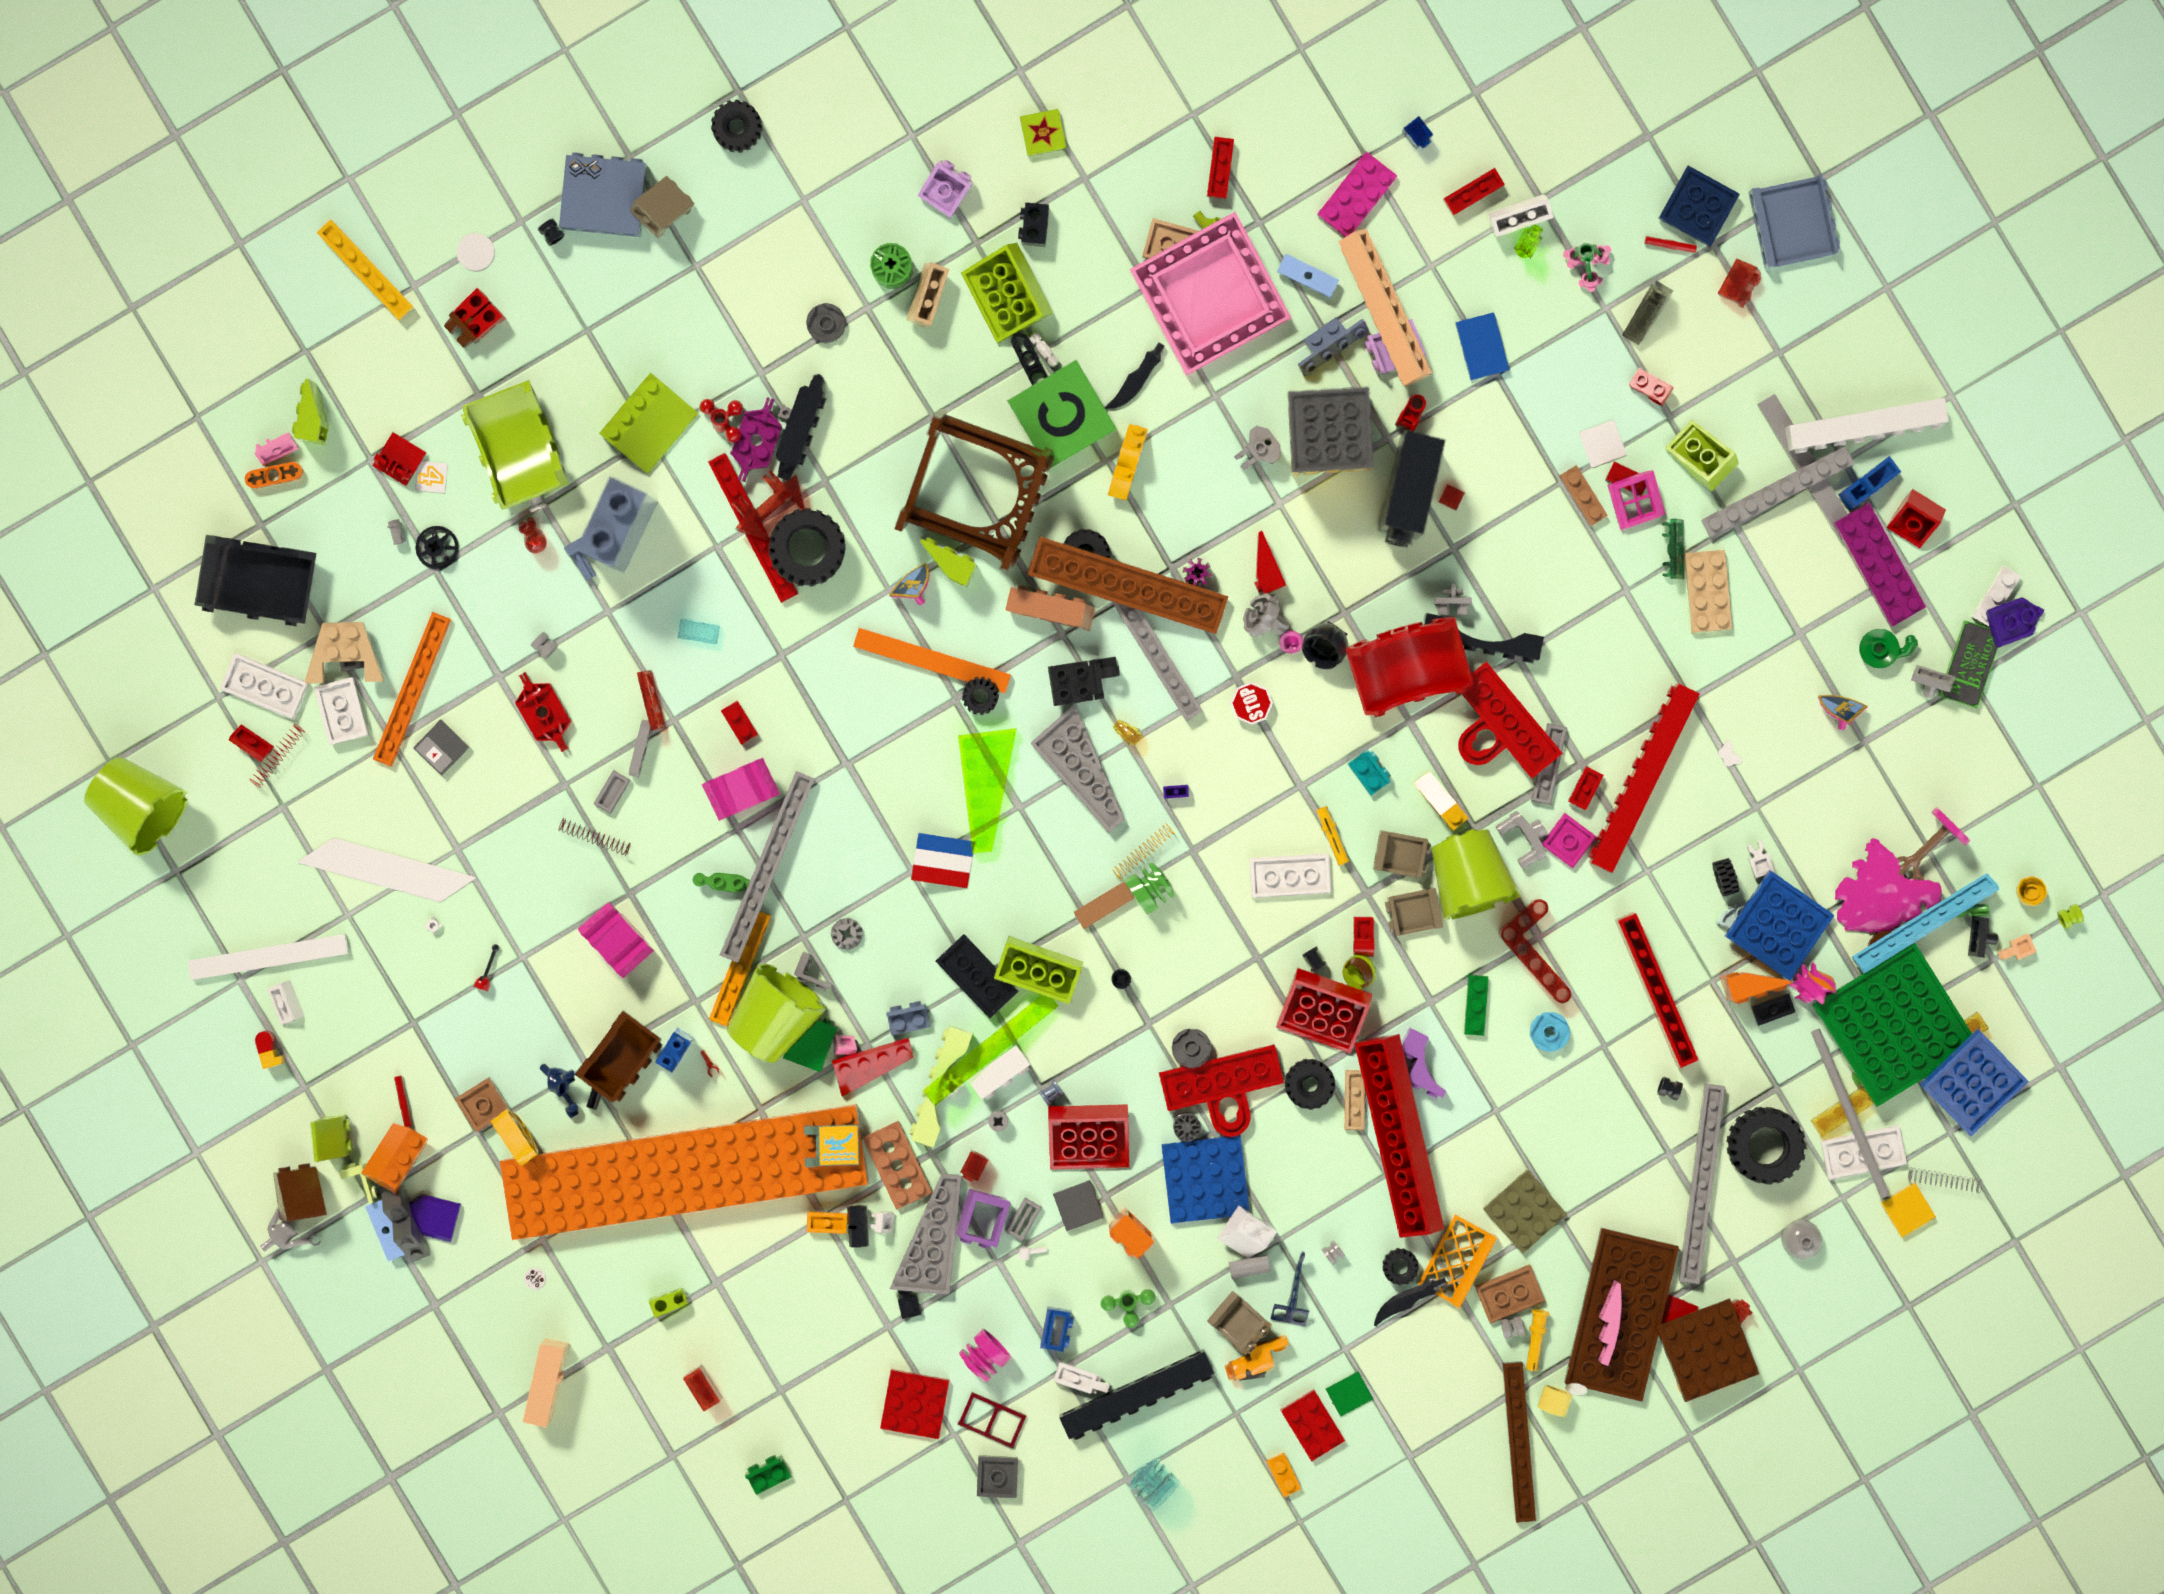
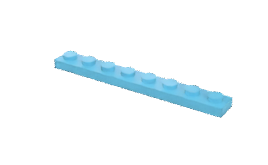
M1988 873L1984 874L1852 956L1853 961L1863 973H1866L2000 890L1998 884Z

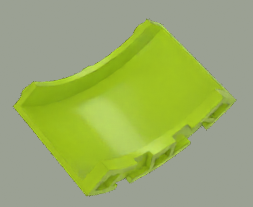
M529 380L462 406L464 412L461 415L465 426L469 425L481 453L479 460L483 467L486 466L492 484V499L495 504H499L502 510L569 484L565 468L559 459L561 456L545 414H540L542 411L538 404L539 400Z

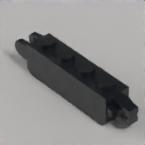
M820 374L813 375L809 387L802 386L799 388L775 455L780 462L777 475L780 479L789 481L795 469H798L799 465L803 466L807 456L804 454L806 446L810 447L813 440L811 435L813 427L817 428L820 417L817 416L820 409H824L827 400L824 397L825 393L822 392L825 380Z

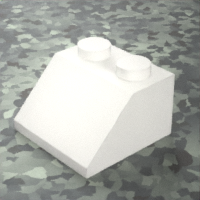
M1238 1206L1217 1239L1246 1258H1250L1266 1249L1277 1231L1268 1223Z

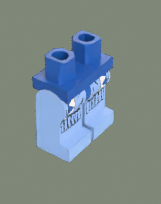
M677 1027L655 1063L673 1073L694 1040V1037Z

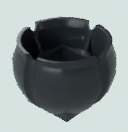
M1330 621L1317 624L1304 637L1302 644L1303 655L1309 663L1315 662V667L1332 669L1340 664L1347 655L1345 648L1349 645L1346 637L1348 634Z

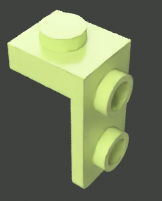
M355 1162L344 1165V1169L339 1171L340 1178L344 1179L360 1174L369 1204L376 1202V1197H378L376 1187L372 1186L369 1178L361 1174L366 1163L357 1166Z

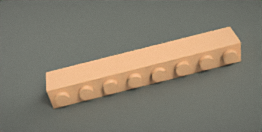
M1358 230L1339 241L1341 251L1349 264L1350 271L1355 277L1358 289L1365 299L1366 306L1370 310L1374 324L1380 332L1382 342L1389 352L1390 359L1398 372L1400 381L1404 386L1414 384L1432 374V371L1368 230Z

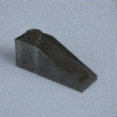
M1659 281L1651 284L1622 336L1640 345L1674 290Z

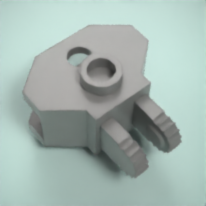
M1255 426L1249 431V444L1246 445L1245 449L1236 454L1234 458L1238 460L1248 452L1253 458L1241 466L1243 471L1259 461L1274 464L1280 459L1281 445L1269 429ZM1265 440H1269L1271 445H1266Z

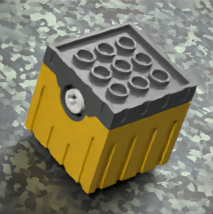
M1369 387L1288 391L1292 475H1299V473L1319 474V472L1371 471L1373 469Z

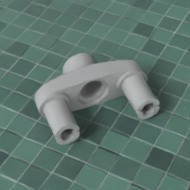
M1515 811L1509 815V818L1495 826L1501 836L1515 827L1520 828L1531 845V851L1517 859L1522 869L1546 858V853L1540 839L1548 833L1539 819L1529 824L1519 812Z

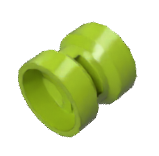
M2077 904L2071 905L2067 911L2062 909L2057 912L2058 919L2065 930L2071 928L2073 923L2080 924L2085 921L2084 915Z

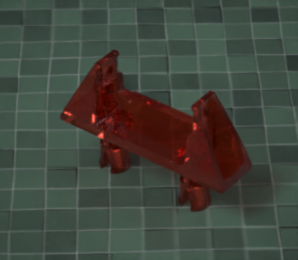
M772 470L768 472L772 480L764 475L762 479L774 490V494L757 509H752L742 496L738 498L742 506L734 501L732 505L744 516V520L735 527V530L769 542L770 538L759 527V523L761 524L785 503V500L788 498L800 510H805L796 475L786 483H782Z

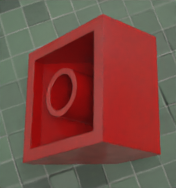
M1912 489L1901 502L1886 528L1921 548L1941 524L1946 509Z

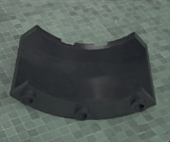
M206 535L194 606L202 607L201 611L212 613L214 609L247 614L248 619L259 620V616L284 620L285 625L297 627V623L305 624L317 553L243 541L241 544V540Z

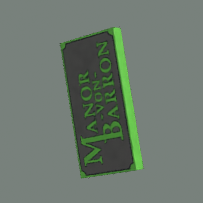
M1966 620L1963 621L1946 674L1956 678L1951 691L1940 690L1938 696L1976 709L1978 708L1998 650L1994 644L1990 628Z

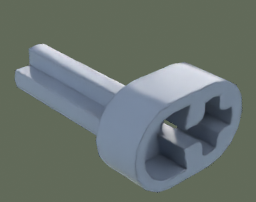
M579 538L565 546L564 550L568 557L572 556L587 581L596 576L586 556L575 550L581 539Z

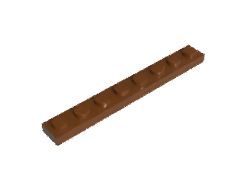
M1503 1362L1502 1369L1515 1522L1536 1521L1523 1362Z

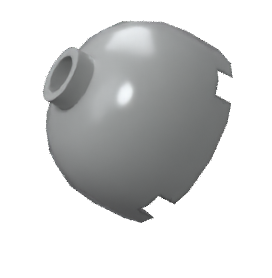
M1794 1220L1782 1231V1246L1795 1259H1810L1818 1254L1822 1247L1823 1240L1820 1230L1808 1220Z

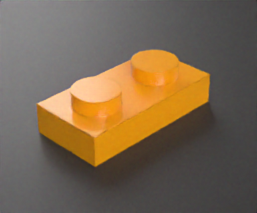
M808 1211L807 1232L847 1234V1213Z
M1284 1452L1266 1460L1283 1497L1302 1489Z

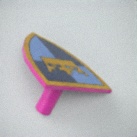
M927 563L906 574L893 588L889 597L915 599L918 605H923L925 600L921 595L930 577Z
M1818 695L1823 709L1839 720V730H1845L1846 725L1853 722L1868 708L1867 705L1851 698L1835 695Z

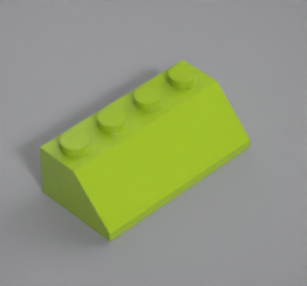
M1008 936L994 978L1070 1004L1084 962Z

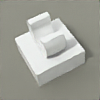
M887 1211L871 1214L872 1217H876V1223L870 1224V1227L875 1229V1232H892L894 1212Z

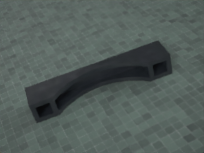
M1426 613L1423 625L1432 623L1433 619L1447 617ZM1459 630L1464 650L1475 652V649H1481L1483 654L1495 656L1496 652L1503 654L1502 658L1514 660V657H1520L1522 662L1534 664V660H1540L1543 636L1523 633L1512 639L1493 642L1470 637Z

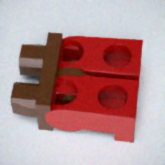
M476 288L448 315L450 318L444 324V327L451 334L460 328L464 333L456 340L465 348L471 343H478L481 338L497 324L503 322L506 317L492 304L482 290Z

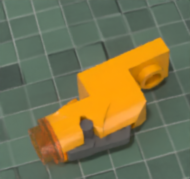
M1286 1335L1256 1343V1348L1249 1356L1246 1354L1236 1360L1229 1361V1364L1224 1365L1228 1380L1243 1381L1264 1378L1266 1371L1274 1367L1270 1351L1279 1352L1286 1349L1285 1346L1289 1345Z

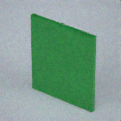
M1359 1371L1325 1389L1340 1417L1373 1400Z

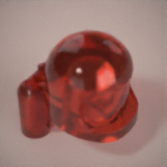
M528 517L527 522H519L518 528L519 532L524 534L525 548L533 554L544 551L547 546V538L542 530L536 528L535 519Z

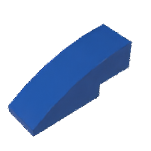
M1889 456L1840 492L1838 496L1847 508L1851 510L1902 471Z

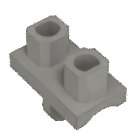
M1451 583L1450 589H1443V595H1450V598L1434 599L1438 615H1450L1449 605H1457V615H1468L1469 604H1472V597L1456 598V595H1463V589H1456L1455 583Z

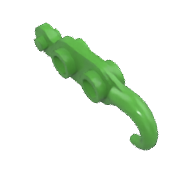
M719 872L709 877L703 873H696L692 879L695 886L701 887L707 884L713 890L726 892L745 891L750 882L749 879L742 875Z

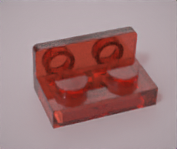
M1736 258L1718 291V295L1737 303L1739 307L1743 308L1750 301L1754 287L1761 281L1760 270L1758 267Z

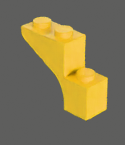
M1129 423L1107 495L1127 501L1148 429Z

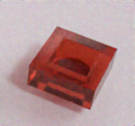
M1447 484L1438 503L1456 511L1465 492Z

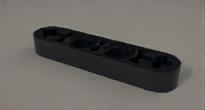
M1020 332L1013 335L1011 339L1012 347L1033 386L1036 384L1032 379L1035 372L1042 373L1044 379L1048 376L1027 335ZM1016 338H1025L1026 341L1023 342L1026 349L1030 347L1031 350L1024 351L1020 355L1019 352L1022 351L1020 345H1015V343L1017 342ZM1027 354L1035 357V362L1032 365H1026L1023 361L1024 356Z

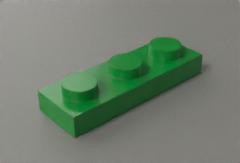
M1468 975L1464 1021L1465 1035L1484 1036L1489 976Z

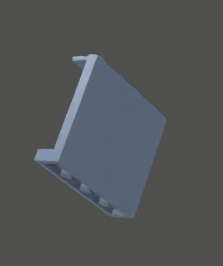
M1819 174L1817 177L1770 187L1753 188L1748 192L1765 270L1832 256L1839 252L1840 241L1838 237H1835L1834 232L1836 222L1834 218H1831L1830 213L1832 203L1830 198H1827L1826 190H1828L1826 179H1823L1822 174Z

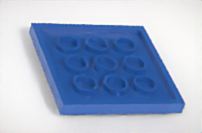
M1769 870L1724 936L1785 979L1791 980L1835 915Z
M1977 1029L1920 1085L1967 1134L1973 1136L2029 1081Z
M1241 1135L1161 1144L1171 1224L1231 1217L1238 1206L1249 1211Z

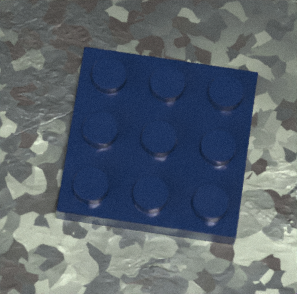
M1687 165L1658 219L1711 247L1740 194Z

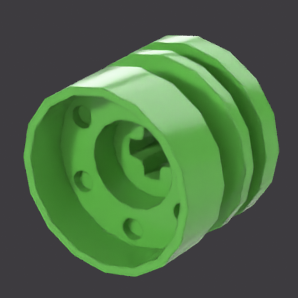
M886 243L880 245L873 252L870 259V268L874 279L879 285L887 289H898L910 281L913 275V263L910 254L903 246L896 243ZM890 260H893V263L897 264L893 266V269H890L889 266H886L889 264Z
M1153 862L1148 864L1153 871L1152 873L1148 874L1144 867L1141 869L1144 875L1143 879L1133 874L1124 880L1147 915L1158 908L1155 901L1157 897L1164 903L1167 902L1163 896L1164 892H1167L1171 898L1175 896L1171 883L1163 871L1154 865Z

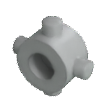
M782 405V409L777 416L778 418L782 417L788 422L792 409Z

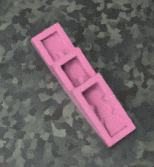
M1615 1280L1599 1315V1318L1605 1321L1599 1339L1605 1344L1598 1360L1607 1366L1615 1348L1621 1316V1284Z

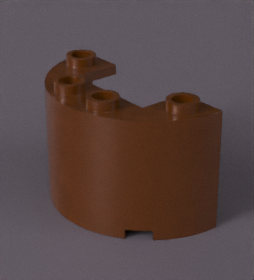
M623 1010L596 1049L577 1070L575 1076L610 1102L614 1103L616 1100L620 1102L626 1095L625 1089L629 1084L634 1085L640 1078V1075H638L642 1068L646 1069L652 1062V1059H650L653 1052L656 1054L663 1045L661 1043L662 1039Z

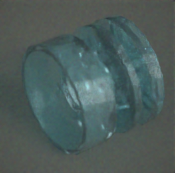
M1157 1457L1145 1463L1135 1473L1128 1485L1131 1491L1139 1486L1135 1492L1136 1496H1140L1144 1492L1146 1493L1143 1503L1151 1511L1161 1506L1181 1483L1172 1472L1167 1473L1165 1476L1162 1475L1166 1468L1164 1464L1156 1469L1160 1463Z

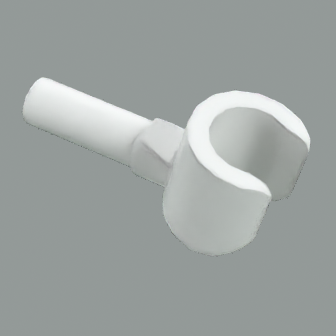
M1022 1247L1019 1250V1258L1030 1260V1253L1047 1252V1247Z

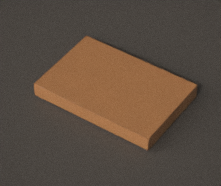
M1530 1264L1474 1286L1490 1324L1545 1302Z

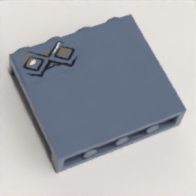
M572 152V155H566L559 227L562 230L641 237V222L630 212L634 201L644 194L647 164L643 163L642 159L632 158L631 161H623L622 157L612 156L611 159H603L604 156L592 154L591 157H584V154Z

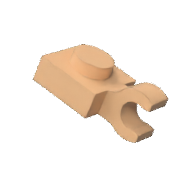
M2026 933L2010 940L2011 947L2000 950L1997 953L2000 960H2005L2014 955L2016 960H2019L2037 951L2030 935Z

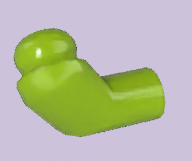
M1201 211L1193 215V218L1202 229L1220 220L1219 217H1215V219L1206 218Z

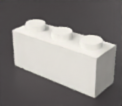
M1544 194L1487 213L1492 232L1496 237L1554 218L1549 199Z
M1016 1044L968 1078V1082L981 1100L984 1097L988 1100L997 1093L995 1090L1002 1085L1005 1088L1012 1083V1077L1017 1074L1022 1076L1029 1070L1030 1062Z

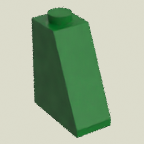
M828 1018L818 1020L784 1054L783 1059L821 1072L838 1026L834 1025L835 1021Z

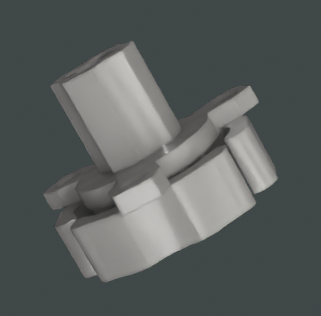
M1265 593L1257 595L1251 600L1250 606L1257 610L1254 611L1246 608L1243 616L1244 630L1250 636H1264L1269 630L1281 636L1288 629L1289 621L1278 615L1280 608L1278 607L1277 595Z

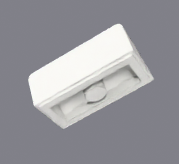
M290 980L267 989L281 1026L304 1017Z

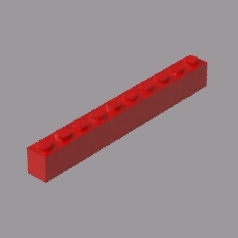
M1680 683L1670 686L1666 695L1669 698L1666 704L1662 703L1658 711L1660 716L1657 722L1654 721L1649 729L1651 735L1648 740L1645 739L1640 748L1642 753L1639 758H1635L1631 768L1634 770L1631 776L1627 775L1623 782L1625 788L1622 794L1618 793L1614 801L1616 807L1613 812L1610 811L1605 820L1608 823L1605 829H1601L1597 836V840H1599L1596 848L1592 847L1588 854V858H1590L1589 863L1609 873H1613L1700 693Z

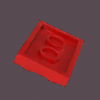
M1314 1389L1280 1409L1311 1462L1345 1442L1344 1437Z

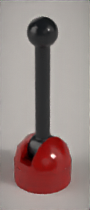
M498 944L492 945V953L484 975L475 980L473 987L489 991L490 980L487 976L495 954L500 949Z

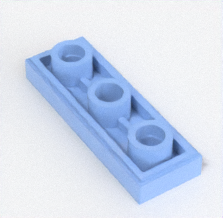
M1285 254L1277 270V273L1328 298H1331L1339 282V279L1288 254ZM1306 273L1311 274V279H1306L1304 275Z
M382 1200L365 1206L387 1261L389 1262L405 1255L393 1241L392 1222L383 1213ZM385 1226L390 1229L389 1233L384 1231Z

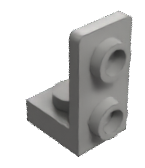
M802 952L794 975L798 976L797 980L806 984L809 981L816 983L815 987L826 991L827 988L832 989L833 984L804 973L805 970L809 971L813 960L810 959L811 954Z

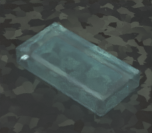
M680 619L677 638L717 645L720 625Z

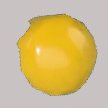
M2034 876L2025 877L2018 883L2016 895L2022 904L2036 906L2045 900L2047 887L2039 878Z

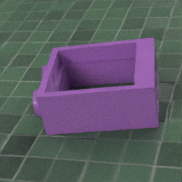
M969 1188L955 1234L964 1243L971 1244L974 1241L983 1248L990 1249V1246L997 1248L1011 1202L1004 1197ZM976 1201L1000 1207L990 1239L967 1233Z

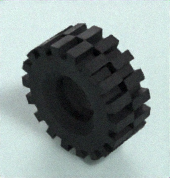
M726 101L727 104L723 105L722 103L719 106L720 108L715 110V115L711 119L713 136L725 150L728 149L730 152L738 151V153H742L743 150L748 151L761 138V118L755 108L745 101ZM734 119H740L745 124V128L740 134H733L729 129V125Z
M1091 529L1074 531L1071 535L1067 536L1063 543L1078 549L1087 546L1092 549L1094 554L1110 558V547L1106 539L1100 533Z
M1316 1059L1298 1061L1289 1068V1072L1285 1077L1286 1093L1290 1100L1300 1108L1318 1109L1324 1104L1326 1105L1329 1099L1333 1097L1335 1078L1328 1066ZM1308 1076L1316 1078L1318 1082L1317 1088L1312 1092L1305 1091L1302 1087L1303 1079Z

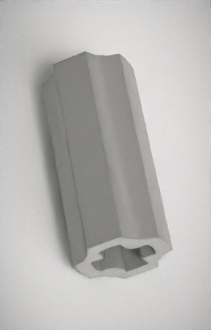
M1268 1255L1228 1262L1231 1279L1271 1272Z

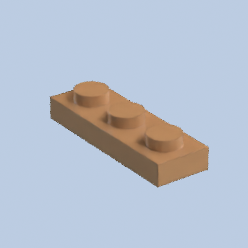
M1577 465L1559 475L1589 526L1608 516Z

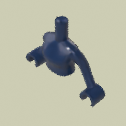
M542 1064L540 1070L547 1076L548 1090L559 1097H564L569 1105L565 1108V1111L570 1118L578 1115V1105L572 1101L567 1093L569 1084L575 1081L574 1070L566 1071L562 1068H549L546 1064Z

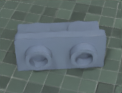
M921 1001L909 1003V1007L903 1009L901 1005L890 1007V1011L886 1012L891 1036L931 1027L926 1004H921Z

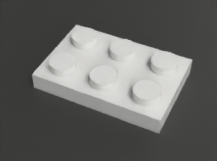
M354 677L314 687L329 745L369 735Z

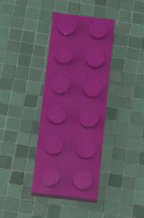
M1870 503L1833 522L1890 627L1926 608Z

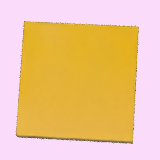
M1915 1182L1880 1202L1900 1237L1906 1236L1936 1217Z

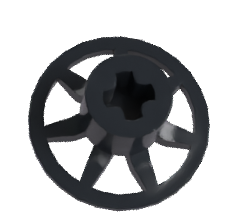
M432 526L420 533L416 541L415 550L422 564L431 569H443L450 566L457 558L459 543L451 530L443 526ZM436 530H443L447 533L442 538H438ZM432 531V537L427 540L422 538L427 532ZM449 536L453 538L455 546L446 545L445 542ZM420 541L424 543L425 551L422 553L419 550ZM446 550H455L453 557L449 561L445 554ZM422 556H432L431 564L427 563ZM437 557H441L446 562L443 565L435 566Z

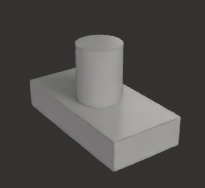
M1917 665L1912 674L1911 681L1924 684L1923 695L1933 698L1936 689L1950 692L1956 677Z

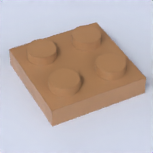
M490 1077L455 1098L475 1132L489 1125L491 1120L504 1110H510Z

